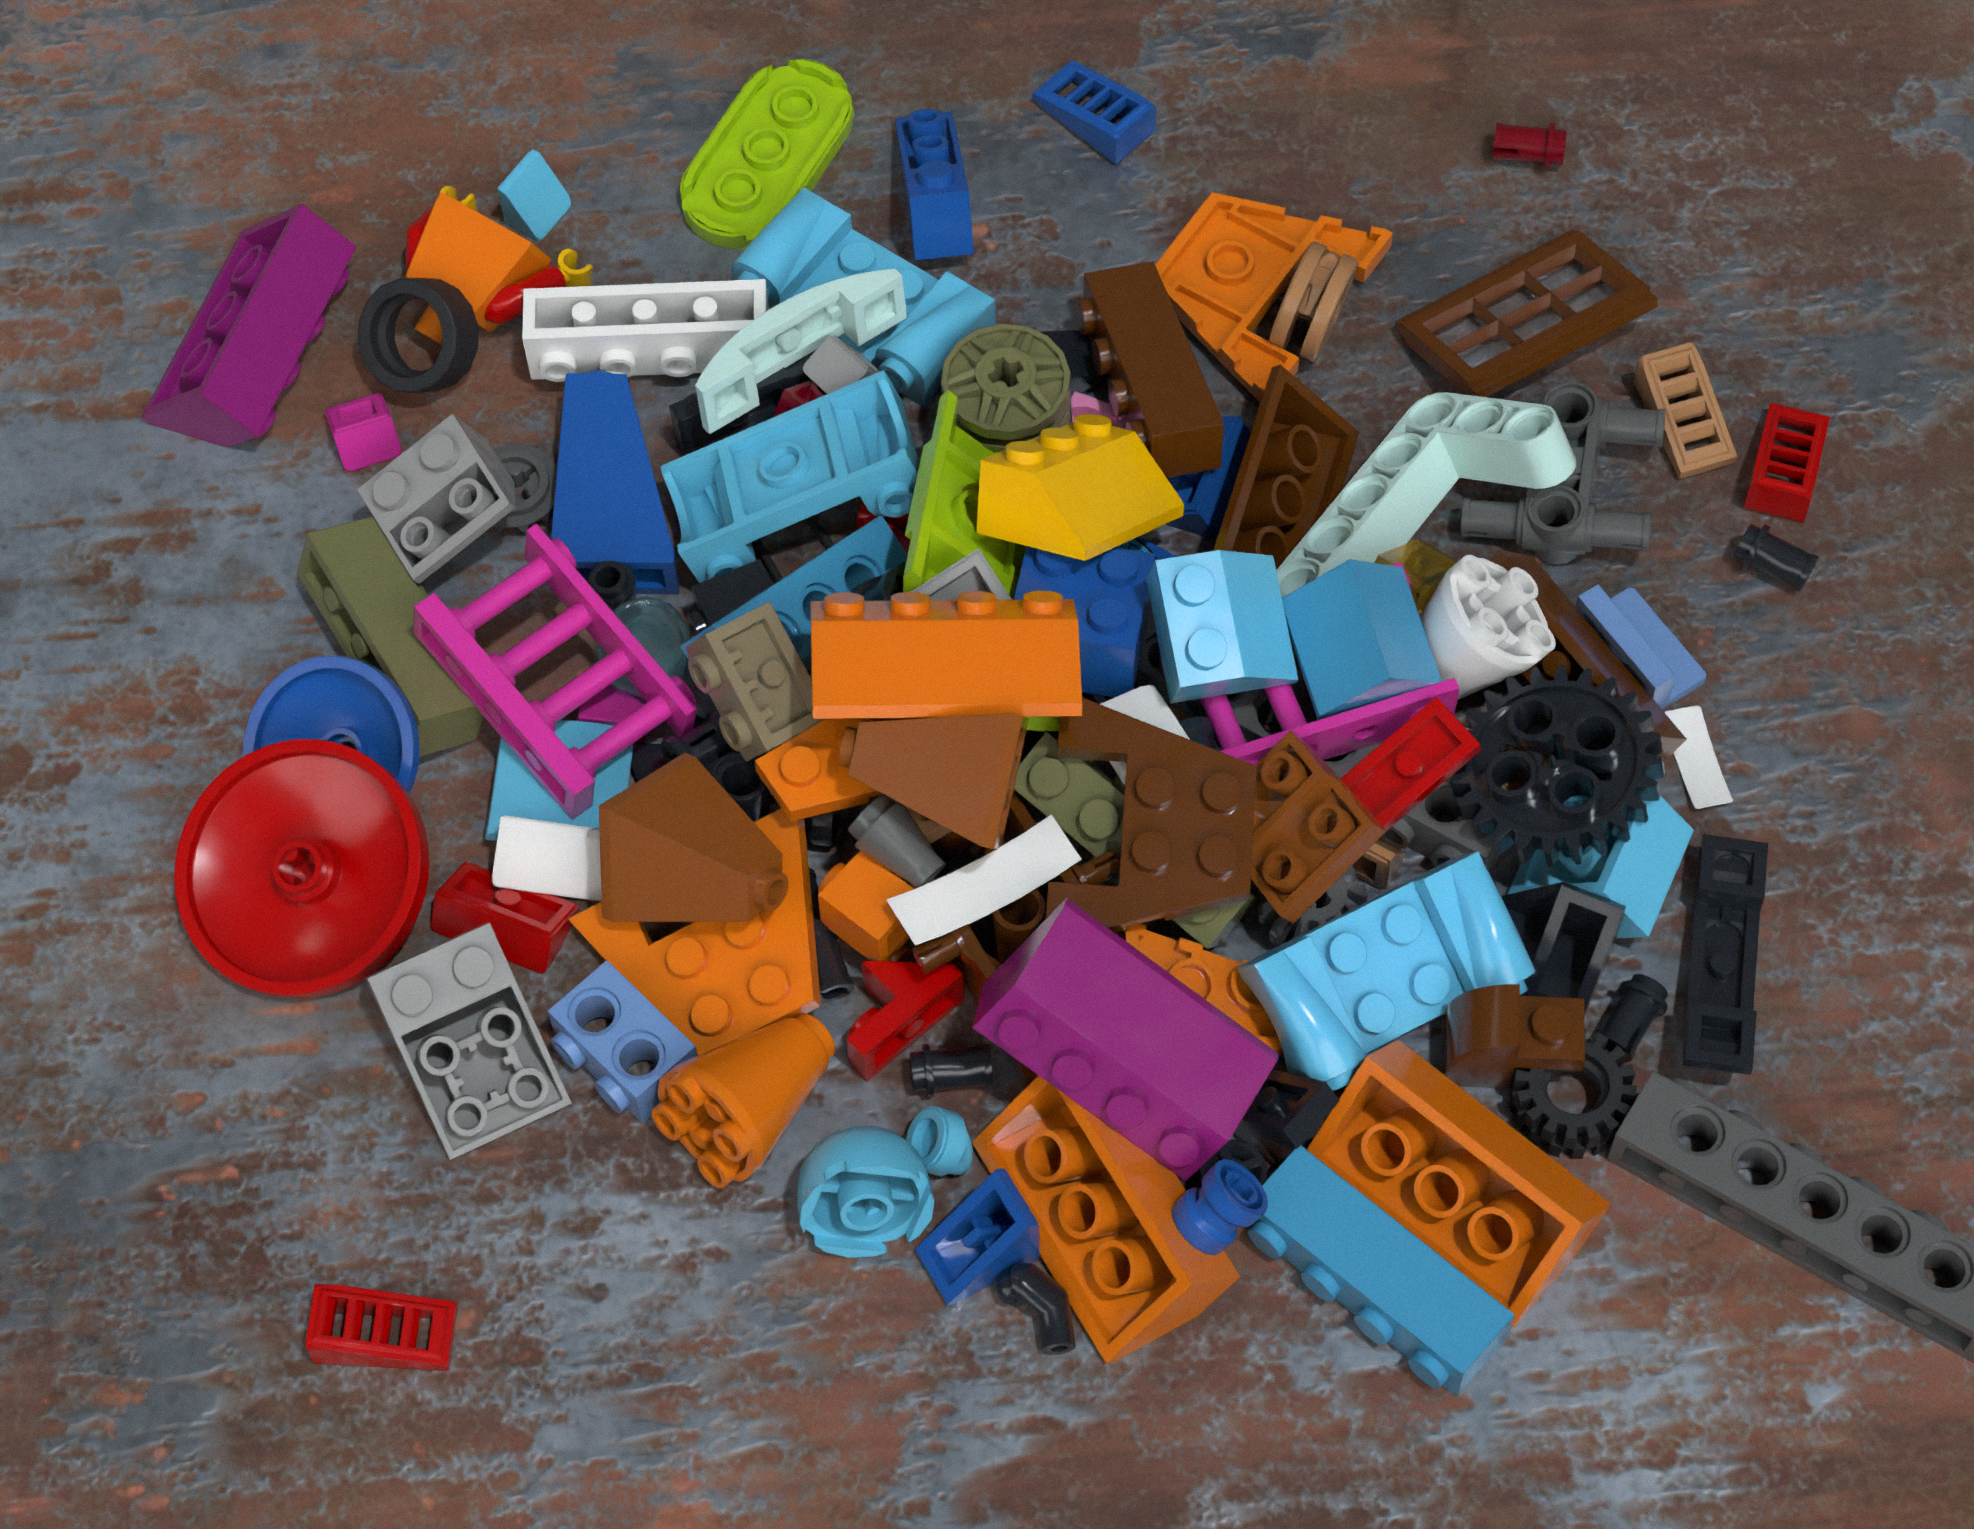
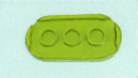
M807 59L787 60L788 66H780L773 69L772 64L760 69L748 79L695 155L681 179L680 191L683 216L690 229L698 237L719 247L745 249L803 187L810 191L813 190L846 141L854 122L852 98L848 92L847 84L834 69L817 61Z

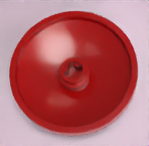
M294 739L264 746L250 752L222 771L199 797L187 818L178 843L174 871L175 895L183 925L193 944L209 964L232 981L254 991L274 997L308 999L326 996L347 989L382 967L403 944L417 920L426 895L429 879V845L425 826L413 798L403 784L384 766L358 750L343 744L319 739Z

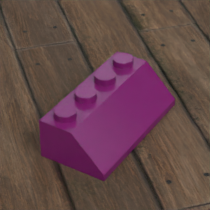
M303 204L242 230L141 418L150 425L226 448L249 439L256 440L262 437L275 420L276 411L273 409V406L280 393L293 383L300 372L301 363L297 360L305 345L311 342L324 326L326 317L322 312L330 297L337 294L348 280L350 270L346 266L357 246Z
M1068 898L984 982L973 1028L1185 1181L1229 1141L1278 1060V1053Z

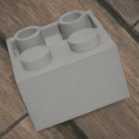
M453 413L357 489L409 575L418 584L516 508L515 482L488 440Z

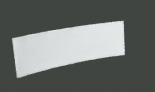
M1051 814L1028 831L976 861L914 890L886 899V901L916 946L979 920L1016 901L1081 860V857Z

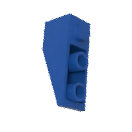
M921 109L912 112L909 116L895 118L915 261L974 254L969 188L952 111L941 113L934 109Z

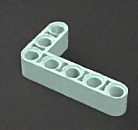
M1448 392L1434 393L1418 400L1408 409L1276 570L1282 598L1349 559L1390 565L1459 478L1534 489L1549 488L1565 481L1577 466L1576 457L1554 409L1543 404Z

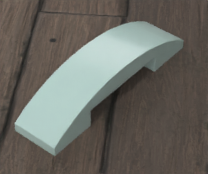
M886 269L836 279L783 301L742 328L711 359L695 385L703 428L711 434L759 406L757 383L815 351L828 335L838 337L845 333L857 346H860L906 319L907 313L902 275L896 269Z

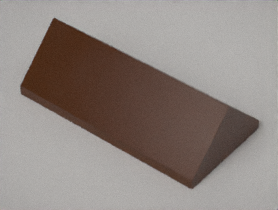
M1282 365L1271 368L1213 550L1272 555L1276 570L1342 491L1360 433Z

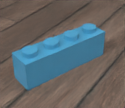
M1301 1145L1289 1155L1262 1185L1267 1195V1210L1252 1225L1246 1227L1249 1230L1248 1236L1255 1246L1270 1258L1278 1260L1282 1256L1301 1271L1302 1281L1316 1296L1327 1302H1332L1335 1299L1355 1315L1354 1321L1356 1325L1371 1340L1380 1345H1386L1389 1342L1408 1357V1365L1411 1370L1427 1385L1435 1389H1440L1441 1386H1444L1458 1397L1508 1338L1515 1316L1514 1313Z

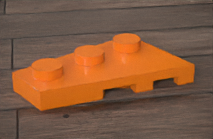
M924 718L824 719L756 759L755 770L790 821L866 804L870 797L882 795V793L849 776V768L838 766L841 743L846 727L858 729L859 722Z

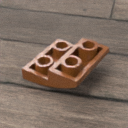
M1290 730L1255 765L1257 770L1251 879L1280 917L1294 924L1386 831L1335 772L1298 734Z

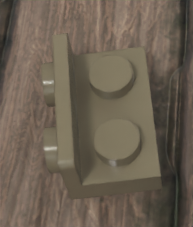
M770 601L703 635L686 646V652L690 658L688 660V668L693 681L702 692L709 693L721 716L719 718V726L723 737L732 749L740 751L745 761H749L824 720L813 719L811 677Z

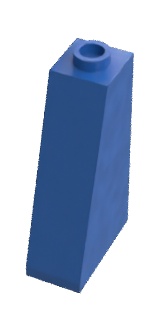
M593 370L587 373H566L551 540L556 537L569 548L577 564L576 570L585 580H587L592 569L597 564L604 561H615L623 563L631 569L636 579L635 594L679 595L680 581L675 553L627 374H612L603 370Z

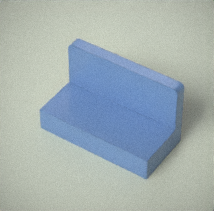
M1597 584L1578 596L1576 602L1578 611L1661 709L1666 708L1704 684L1706 672L1634 588H1627L1610 598Z

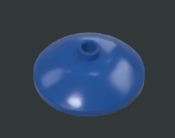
M313 657L294 664L280 673L264 689L256 701L246 725L242 757L264 746L294 739L327 740L348 747L354 744L359 752L389 770L410 794L419 763L420 745L416 720L400 688L391 678L375 666L349 657Z

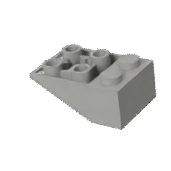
M490 923L479 925L365 977L388 1031L450 1160L572 1104Z

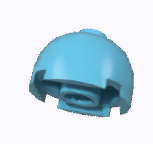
M858 1126L834 1132L814 1146L799 1170L797 1186L799 1223L803 1232L807 1230L813 1234L815 1246L824 1252L846 1258L879 1256L888 1253L887 1246L882 1242L896 1240L906 1234L908 1244L919 1237L932 1220L935 1201L927 1170L918 1150L895 1131L877 1126Z

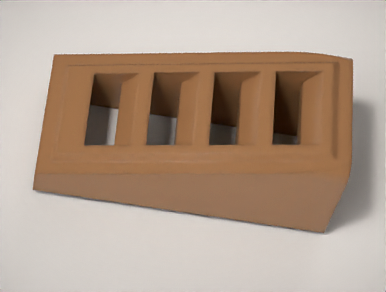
M1689 342L1640 357L1637 362L1633 384L1645 409H1666L1663 447L1678 478L1682 479L1735 464L1738 456L1706 368L1695 344ZM1686 394L1690 397V399L1670 405L1668 402L1669 399ZM1695 417H1699L1701 420L1700 422L1679 428L1676 424ZM1707 437L1712 442L1710 445L1686 451L1684 446L1686 443Z

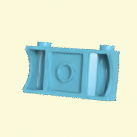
M805 187L776 214L732 264L733 280L766 279L769 309L799 293L836 279L865 272L896 269L903 277L907 318L860 346H857L845 333L838 336V338L858 350L880 371L884 370L897 392L924 408H927L935 397L941 384L944 361L955 344L976 329L996 325L994 298L948 271L938 280L853 230L851 214Z
M882 370L660 466L680 524L681 542L677 545L679 555L698 582L701 583L756 561L752 541L860 496L867 509L873 515H882L883 517L906 515L910 512L919 460L903 402L887 374Z
M1478 851L1458 855L1237 967L1242 980L1256 995L1275 1028L1284 1052L1287 1073L1326 1081L1332 1091L1350 1083L1358 1070L1357 1066L1364 1061L1367 1053L1446 1013L1448 1004L1460 994L1486 986L1520 984L1521 995L1528 990L1524 979L1536 972L1517 928Z

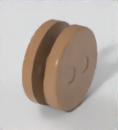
M1316 241L1309 245L1296 269L1269 338L1270 343L1285 349L1300 319L1311 323L1300 352V357L1310 362H1315L1322 353L1346 301L1359 265L1356 258L1343 254L1340 259L1337 253L1327 252V246Z

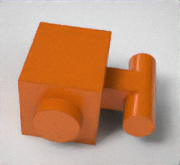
M859 851L846 865L844 863L835 865L822 880L818 890L821 922L870 961L907 962L912 951L904 943L910 937L886 899L914 890V888L889 869Z

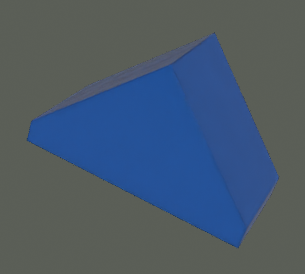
M996 1169L915 1248V1251L947 1305L957 1304L996 1283L998 1276L1005 1270H1011L1012 1265L1015 1263H1032L1040 1259L1039 1224L1006 1169Z

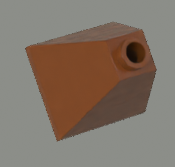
M1009 713L859 722L858 729L846 727L838 766L849 768V776L977 845L997 849L1002 846L1029 718Z
M683 753L599 805L603 918L611 922L750 921L765 910H775L785 899L788 891V878L782 873V853L695 756Z

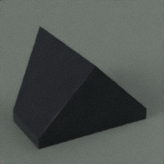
M1566 882L1501 896L1536 971L1524 979L1528 990L1520 996L1584 999L1586 1014L1615 946L1626 906Z

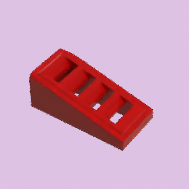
M1770 402L1743 508L1804 523L1817 478L1830 420L1829 416ZM1783 424L1807 431H1812L1813 435L1810 436L1794 431L1777 428V425ZM1774 439L1809 447V451L1793 449L1773 444ZM1770 456L1805 464V467L1801 468L1769 459ZM1766 472L1792 479L1801 480V483L1799 485L1775 478L1766 477L1765 475Z
M315 1284L306 1335V1350L314 1364L449 1371L458 1305L456 1301L345 1285ZM336 1314H346L343 1337L332 1336ZM364 1315L375 1316L371 1342L360 1340ZM392 1317H403L400 1346L389 1344ZM420 1318L432 1319L428 1350L416 1348Z

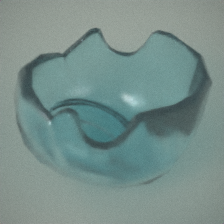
M647 596L624 601L613 610L614 614L670 678L674 675L682 678L688 667V658L680 648V645L692 637L690 629L680 612L670 603ZM598 644L597 655L599 660L607 656V653ZM625 674L612 683L618 690L641 698L644 697Z

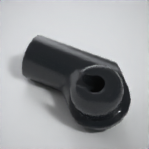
M1015 1263L1012 1265L1011 1270H1005L998 1276L996 1290L1003 1303L1014 1307L1024 1303L1037 1314L1043 1353L1058 1355L1068 1353L1076 1348L1069 1297L1064 1287L1032 1263Z

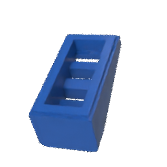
M1071 60L1032 93V100L1114 164H1118L1156 131L1157 108L1155 105L1141 95L1074 60ZM1072 82H1074L1077 85V87L1065 97L1058 95ZM1087 93L1092 96L1082 106L1075 104ZM1101 105L1106 107L1099 115L1092 113ZM1116 115H1117L1119 118H1121V119H1120L1117 123H1115V124L1109 122V121L1112 120Z

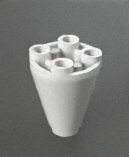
M1466 555L1445 573L1420 614V619L1441 680L1445 681L1455 678L1459 686L1458 699L1501 682L1506 677L1515 676L1528 670L1555 648V638L1548 628L1547 621L1535 599L1539 593L1538 586L1533 578L1521 568L1513 567L1507 571L1504 567L1484 558Z

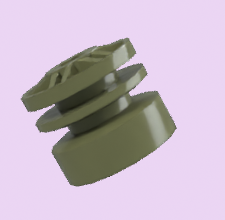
M997 324L976 329L958 341L945 359L941 390L942 394L949 390L958 397L956 426L992 452L1006 450V445L1011 442L1028 441L1041 435L1043 429L1060 428L1070 424L1071 372L1064 352L1047 335L1023 325Z

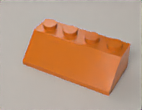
M970 591L957 595V600H930V596L924 593L901 592L892 595L891 601H864V597L860 594L840 592L826 595L824 601H811L813 719L940 718L1009 713L1024 717L1082 716L1079 625L1074 600L1063 599L1061 594L1052 591L1028 592L1023 595V600H997L996 595L992 593Z
M1396 1040L1366 1056L1339 1098L1340 1101L1332 1109L1321 1129L1307 1148L1311 1154L1514 1313L1512 1328L1521 1321L1577 1256L1612 1205L1400 1040Z
M1039 1075L972 1141L973 1146L990 1174L996 1169L1005 1168L1039 1224L1040 1256L1055 1281L1065 1288L1069 1297V1304L1106 1364L1118 1361L1196 1318L1240 1278L1239 1273L1225 1251L1217 1255L1205 1254L1194 1248L1178 1231L1172 1218L1171 1209L1174 1202L1186 1190L1177 1175Z

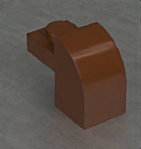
M1504 984L1467 991L1455 997L1447 1006L1443 1024V1074L1458 1086L1510 1089L1514 1068L1582 1071L1585 1062L1584 999L1520 996V984Z

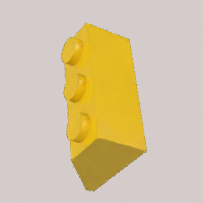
M1083 414L1076 416L1073 423L1060 428L1043 429L1041 435L1028 441L1008 443L1006 450L980 460L976 533L1086 561L1184 515V503L1135 431L1111 426L1112 420L1106 416Z

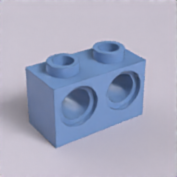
M608 960L548 1010L555 1035L550 1039V1043L558 1055L575 1070L583 1065L598 1079L594 1086L603 1100L617 1113H621L627 1108L642 1124L652 1116V1109L660 1103L657 1094L659 1079L677 1064L698 1056L696 1046ZM605 1017L613 1020L609 1027L599 1032H589L583 1029L590 1020ZM650 1060L657 1063L655 1069L646 1075L635 1076L627 1073L628 1068L635 1062Z

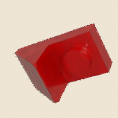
M871 960L864 961L861 964L863 984L866 991L883 1007L882 1009L873 1007L864 1012L854 1022L849 1031V1036L846 1038L849 1064L866 1082L965 1001L963 973L954 964H943L929 971L928 974H924L921 970V965L914 962Z

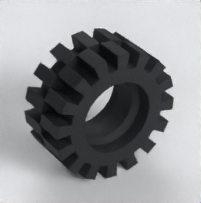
M1600 1033L1597 1034L1594 1043L1585 1040V1062L1582 1071L1516 1069L1510 1099L1511 1112L1517 1111L1515 1124L1520 1132L1529 1128L1531 1132L1528 1140L1537 1147H1539L1543 1140L1550 1143L1549 1155L1559 1158L1562 1148L1571 1149V1159H1583L1587 1148H1591L1594 1156L1604 1152L1607 1142L1613 1143L1615 1134L1634 1104L1637 1085H1632L1635 1077L1632 1064L1622 1065L1626 1054L1619 1046L1611 1052L1606 1050L1609 1038ZM1563 1073L1581 1075L1595 1085L1599 1097L1598 1103L1593 1109L1582 1114L1565 1112L1557 1108L1550 1100L1547 1092L1549 1082L1554 1077Z

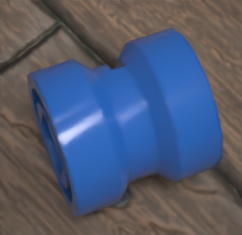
M1223 1159L1218 1161L1204 1174L1200 1188L1193 1187L1187 1190L1174 1202L1171 1209L1172 1218L1178 1231L1194 1248L1205 1254L1217 1255L1235 1241L1237 1228L1252 1225L1266 1212L1268 1200L1262 1185L1248 1169L1233 1160Z

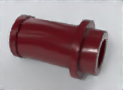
M1497 122L1492 160L1498 161L1501 159L1544 163L1545 170H1551V164L1563 165L1567 130L1555 129L1556 123H1550L1549 128L1505 125Z

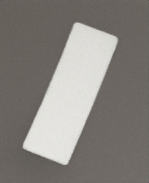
M1696 705L1665 711V714L1687 738L1674 752L1694 807L1700 809L1733 802L1715 756L1701 707Z

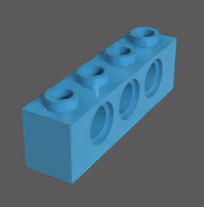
M880 515L680 645V648L689 660L686 646L703 635L770 601L806 670H809L811 668V601H824V597L832 593H851L852 589L860 583L883 575L889 569L906 561L908 555L883 516Z

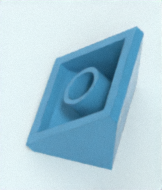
M1349 559L1282 598L1289 636L1317 720L1442 682L1403 567Z

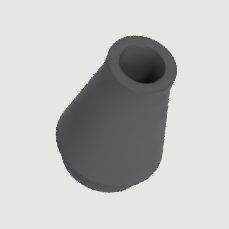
M884 794L867 806L848 829V832L857 840L855 848L908 881L915 889L930 883L946 865L936 854L906 806L899 802L894 803Z

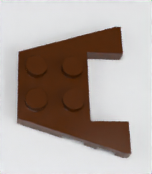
M1082 698V716H1060L1057 757L1126 763L1118 886L1048 882L1046 919L1068 898L1104 926L1117 933L1125 931L1127 926L1160 918H1165V921L1248 901L1251 884L1257 766L1085 698Z

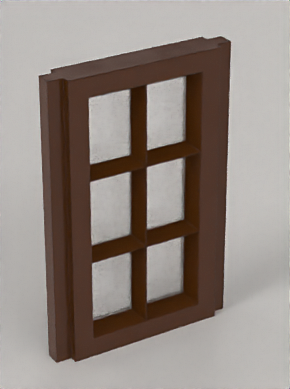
M1572 229L1395 321L1396 331L1403 336V341L1462 394L1488 397L1657 308L1658 304L1657 297L1650 292L1648 285L1581 231L1575 232Z

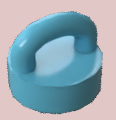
M929 1106L924 1108L913 1119L908 1129L906 1141L918 1150L927 1173L937 1176L946 1174L963 1175L969 1170L973 1162V1147L964 1119L958 1112Z

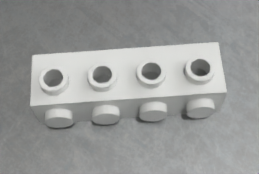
M766 279L524 289L522 340L531 380L546 379L553 382L565 381L566 373H587L593 370L608 371L612 374H627L628 378L636 375L661 374L685 377L693 373H702L716 353L736 333L769 310Z

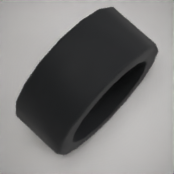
M399 278L381 285L368 298L359 318L358 345L364 363L378 382L396 392H437L453 386L471 369L478 351L479 326L473 307L458 288L442 279ZM414 299L427 301L437 313L442 327V348L437 361L431 368L424 371L409 368L399 355L395 342V323L400 310L407 302Z

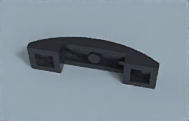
M1703 834L1697 868L1686 970L1683 1016L1684 1066L1751 1075L1757 1015V1011L1753 1010L1760 911L1765 898L1768 843Z

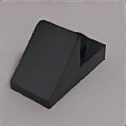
M1272 1069L1234 1131L1233 1136L1256 1147L1265 1160L1278 1169L1300 1145L1307 1150L1324 1123L1323 1119L1340 1100L1326 1081Z

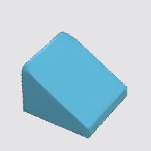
M534 149L525 155L497 188L505 225L535 241L544 239L572 204L569 194L542 155Z

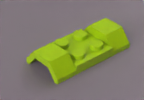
M948 390L940 396L932 439L923 446L905 532V536L911 541L903 575V592L913 591L979 548L1011 599L1014 600L1026 546L976 533L980 460L998 452H992L979 441L956 426L958 397Z

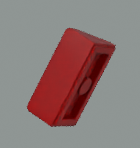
M467 861L464 862L435 892L431 918L432 930L448 938H453L479 925L490 923L507 961L544 974L552 965L573 925L568 918L578 914L580 906L554 895L496 887L491 881L493 871Z

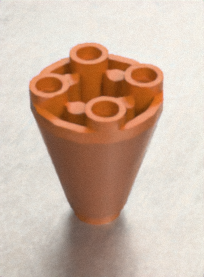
M803 1013L796 1018L782 1019L681 1062L659 1079L657 1094L660 1103L652 1109L653 1121L664 1136L673 1141L680 1140L688 1152L697 1159V1165L701 1174L710 1184L717 1188H724L732 1181L743 1182L762 1167L827 1070L829 1059L835 1054L834 1040L827 1028L818 1019Z

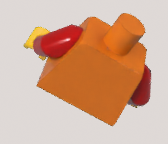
M452 186L441 188L435 204L410 224L406 231V268L408 270L406 278L442 279L458 288L472 305L478 326L489 333L494 331L500 324H505L523 314L524 289L591 286L593 266L591 264H587L582 269L574 270L577 267L578 258L576 251L569 248L562 250L558 256L557 267L549 265L552 259L532 242L477 212L475 194L470 193L464 200L458 201L456 188ZM428 304L414 329L442 346V327L437 313Z

